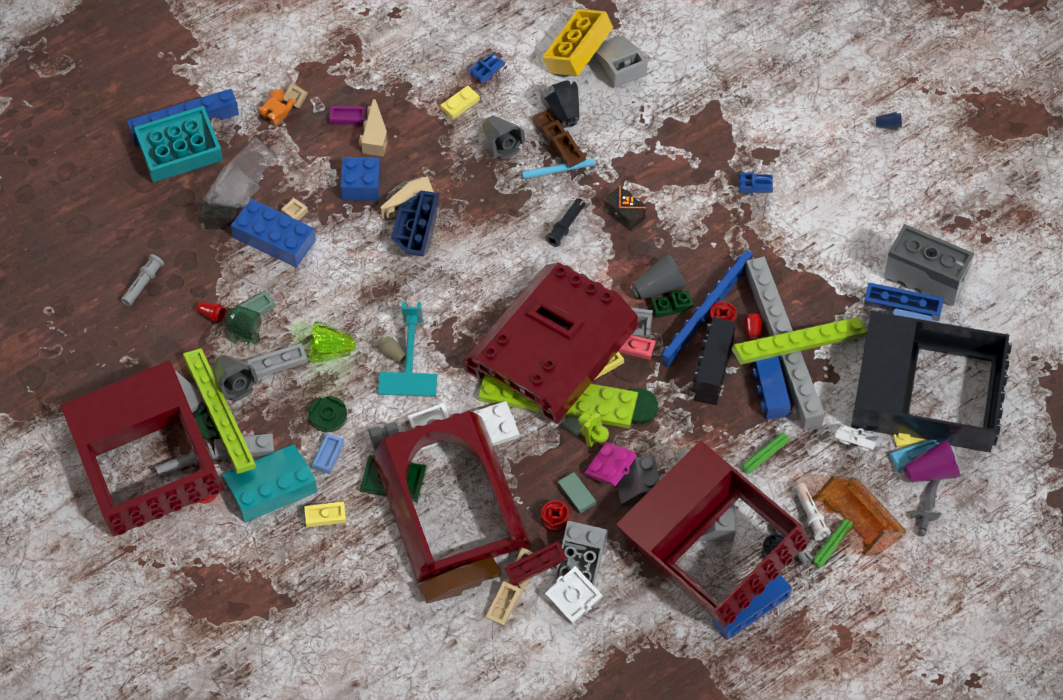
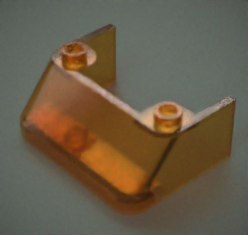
M832 476L812 498L813 501L823 502L825 509L830 513H840L844 519L852 522V527L864 539L862 542L864 546L862 554L864 556L879 555L906 534L905 528L866 486L854 477Z

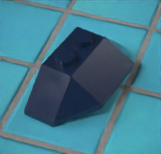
M421 190L417 195L399 206L391 240L405 254L424 257L429 251L436 223L439 193Z

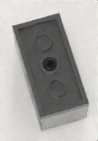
M904 224L888 253L884 277L895 282L898 280L904 282L907 287L911 289L918 288L924 294L944 298V303L954 306L968 280L974 253Z

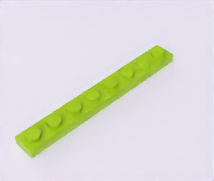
M855 317L735 344L732 347V351L741 365L864 337L867 330L860 318Z
M202 348L183 353V359L236 474L255 469L253 457L224 395L219 389L217 380Z

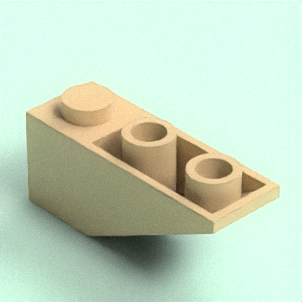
M373 99L372 105L368 106L367 109L368 120L364 121V135H360L359 146H362V154L384 157L388 143L387 131L377 102Z
M428 176L410 181L381 206L382 220L395 217L399 206L417 195L419 191L434 192Z

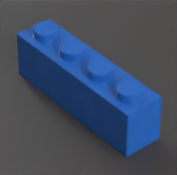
M868 282L864 305L894 311V309L932 316V320L939 321L944 298Z
M779 357L750 362L754 366L752 368L753 379L757 380L758 383L756 391L757 395L761 396L760 408L761 412L765 413L766 420L788 417L791 405Z
M779 573V576L774 581H770L765 590L751 601L749 607L737 615L732 624H728L724 628L713 617L712 623L728 640L791 596L792 587Z

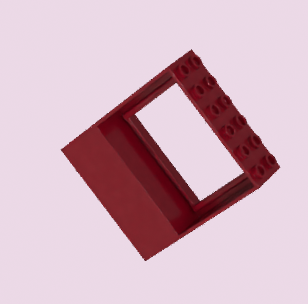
M171 360L60 405L102 516L113 537L125 534L128 530L141 527L152 520L160 519L173 511H179L190 504H196L204 498L215 496L224 490ZM181 421L200 471L115 506L96 456Z
M701 440L616 524L629 544L724 628L728 624H732L737 615L742 610L747 609L751 601L757 595H760L770 581H774L779 576L780 571L785 566H789L793 562L794 557L799 552L804 551L810 542L803 526ZM740 498L783 534L785 538L719 603L678 567L675 562Z

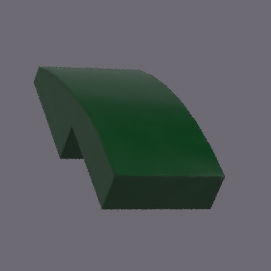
M688 290L674 291L667 297L651 298L649 302L655 318L677 314L694 306Z

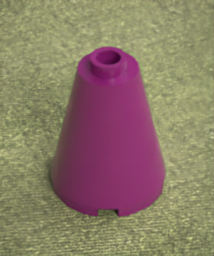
M948 440L942 441L906 463V468L903 469L906 479H911L912 483L961 477L958 464L955 461V455Z

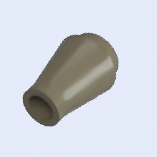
M386 336L378 345V348L381 349L380 352L399 363L406 358V353L393 337Z

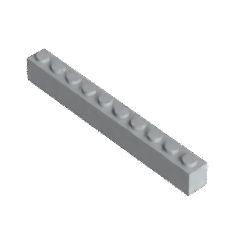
M765 256L747 260L745 274L768 336L793 332ZM801 351L778 356L783 376L803 429L807 430L822 426L824 411Z

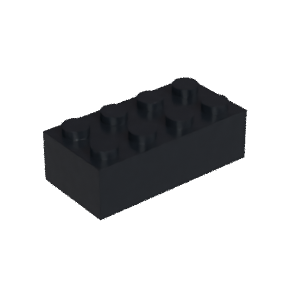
M713 317L712 323H708L706 339L703 340L701 348L702 354L699 355L698 368L693 377L692 393H695L694 401L717 406L734 342L736 321Z

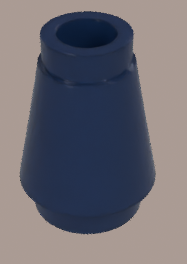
M896 111L877 116L876 127L896 130L902 128L901 113Z

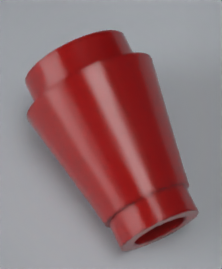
M199 302L197 305V312L214 322H221L225 318L226 308L222 304Z
M746 315L744 324L748 341L757 340L760 338L763 324L761 315Z

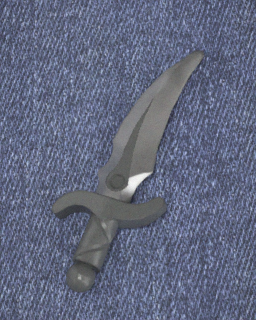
M934 480L929 484L923 495V504L920 506L921 511H915L911 514V519L915 517L921 519L918 533L922 537L926 535L929 521H934L941 515L940 512L931 514L932 509L935 507L936 491L940 480Z

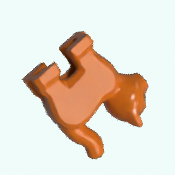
M283 88L271 90L269 92V99L262 107L258 108L260 116L264 119L268 116L271 119L270 123L275 127L281 120L287 117L292 106L296 104L294 98L290 99L286 105L281 103L284 100Z

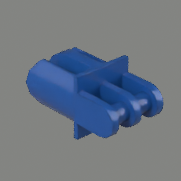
M492 52L484 60L478 59V63L470 69L469 74L474 75L475 79H479L480 83L484 84L488 80H492V75L505 66V62Z
M752 170V173H740L738 175L740 179L738 190L740 193H751V196H753V192H773V175L754 174V170Z

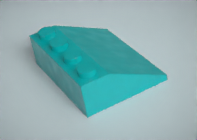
M204 106L134 127L152 182L223 161L220 145Z
M294 444L254 460L255 469L236 474L235 469H232L222 474L244 523L317 493L316 480Z

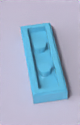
M927 440L890 453V458L897 472L903 471L906 468V463L938 445L939 443H936L937 440Z

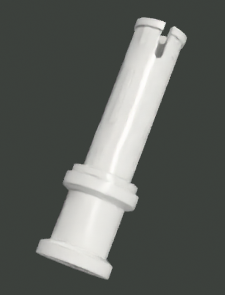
M798 484L794 490L808 517L807 524L814 532V539L818 541L823 540L831 534V531L824 523V516L818 512L806 484Z

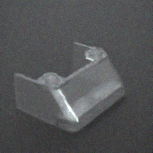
M255 137L220 171L205 195L204 200L211 205L233 208L241 206L244 208L249 203V198L260 188L258 183L264 177L262 173L277 156Z

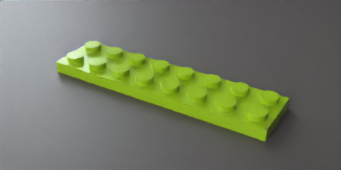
M484 375L478 396L479 401L493 404L506 401L509 407L541 412L539 405L490 376ZM590 384L564 417L569 418L573 416L579 418L584 412L593 416L597 412L601 415L602 424L630 429L638 392Z

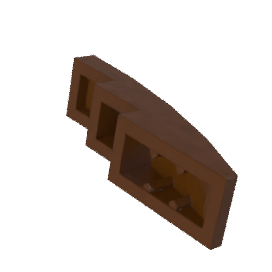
M549 110L533 116L532 120L543 137L569 168L586 160L568 130H564L559 120H555Z
M493 557L486 558L439 575L419 585L418 589L428 604L460 596L463 590L479 587L483 581L500 577L502 571Z

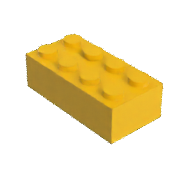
M576 10L542 56L550 73L579 76L613 29V25L605 11Z

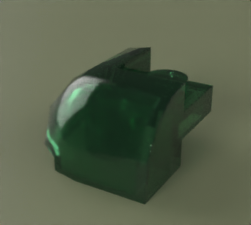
M238 305L235 308L228 307L224 317L228 339L234 344H237L239 339H241L245 343L257 345L260 340L258 329L262 324L260 313Z

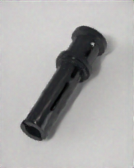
M576 198L561 221L556 222L551 233L545 236L546 241L550 245L558 247L561 244L562 238L569 233V227L586 206L585 202L580 205L583 201L582 199Z

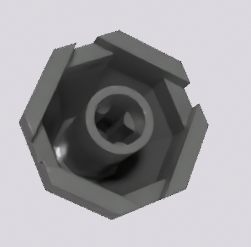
M493 115L486 118L482 124L490 153L494 157H500L505 160L518 154L520 144L523 145L525 143L524 130L519 125Z
M222 355L216 359L214 370L217 384L225 399L229 400L231 398L233 401H239L252 394L254 383L255 385L258 383V378L252 365L228 355Z

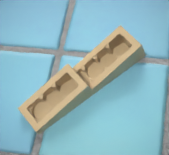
M522 548L515 562L533 552ZM507 577L506 581H503L486 618L505 626L531 578L517 586H513L509 577Z

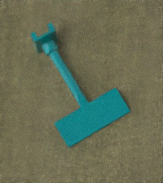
M402 302L403 321L408 326L405 372H380L378 395L436 397L437 374L413 373L415 326H417V323H423L421 302H417V307H407L406 302Z

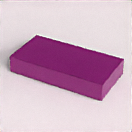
M330 106L329 124L363 125L366 120L367 109L366 107Z

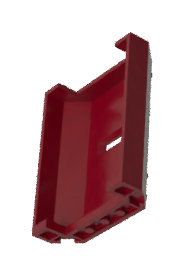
M559 262L547 264L463 360L465 372L479 380L485 374L538 404L541 415L558 424L639 327L638 315L616 291L609 290L601 283L590 280L585 274H579L568 265H563ZM542 307L573 325L568 330L537 313V311Z

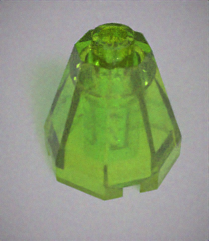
M314 321L311 333L313 337L310 341L311 362L320 363L349 356L351 351L355 350L356 342L352 340L351 334L326 323Z

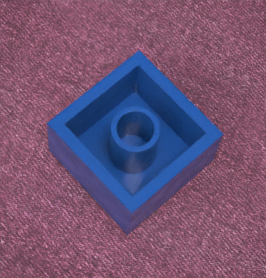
M343 157L341 175L342 200L379 201L380 158Z

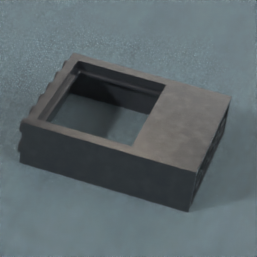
M871 311L851 427L890 435H898L899 433L909 434L910 437L937 440L936 443L948 440L951 446L991 453L992 446L997 445L1001 429L1002 403H1004L1006 391L1004 389L1008 378L1006 374L1009 368V354L1012 348V343H1009L1010 335ZM919 349L992 362L983 427L909 414Z

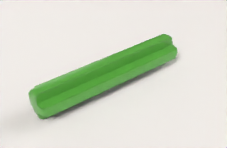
M784 432L780 433L743 463V471L750 474L787 444L789 437Z
M847 519L842 520L814 557V565L819 568L824 565L852 528L851 521Z

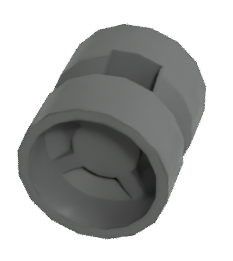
M396 422L385 424L384 428L377 426L369 429L374 452L385 438L399 432Z

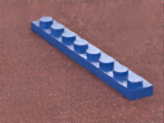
M746 250L743 255L740 254L737 257L735 265L732 268H728L723 280H719L716 283L714 291L711 294H707L702 306H698L695 309L693 317L690 320H686L681 332H677L674 335L669 347L665 346L661 352L662 365L668 368L709 318L711 307L715 303L721 302L745 273L746 261L753 258L752 252Z

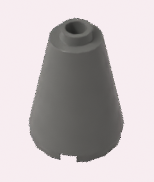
M666 254L633 282L634 287L631 289L636 298L640 296L641 299L681 289L686 286V283L671 255Z

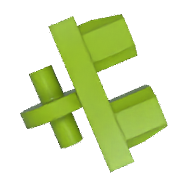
M584 412L579 417V424L582 425L580 434L586 438V445L592 447L594 441L604 442L608 439V429L602 426L599 413L596 412L592 416Z

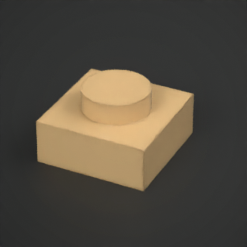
M291 83L284 95V100L288 102L294 98L296 100L294 106L300 108L308 92Z
M293 198L281 211L283 214L299 221L308 212V208Z

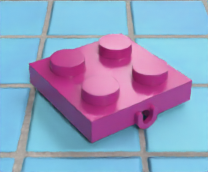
M606 442L584 473L589 478L616 487L623 475L629 473V467L637 455L634 451Z

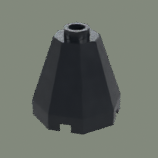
M565 80L549 87L550 91L546 93V90L541 93L543 105L559 120L562 126H575L580 118L579 95L576 82L572 81L571 84L570 81Z

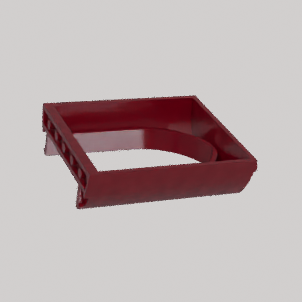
M471 411L461 414L455 413L446 419H437L424 426H415L409 431L397 432L393 436L385 438L375 450L374 463L417 583L435 578L453 569L479 560L495 558L531 546L487 427L480 415ZM441 441H448L466 449L482 466L509 537L434 562L407 487V478L411 462L420 448Z

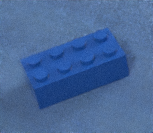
M253 199L248 201L231 225L234 239L296 268L316 241L315 229Z

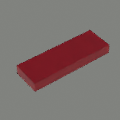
M556 541L504 569L512 585L517 586L568 559L560 543Z

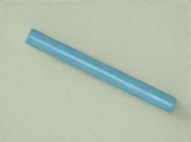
M594 158L586 159L584 162L571 168L566 164L524 171L522 172V177L526 179L593 166L595 161Z

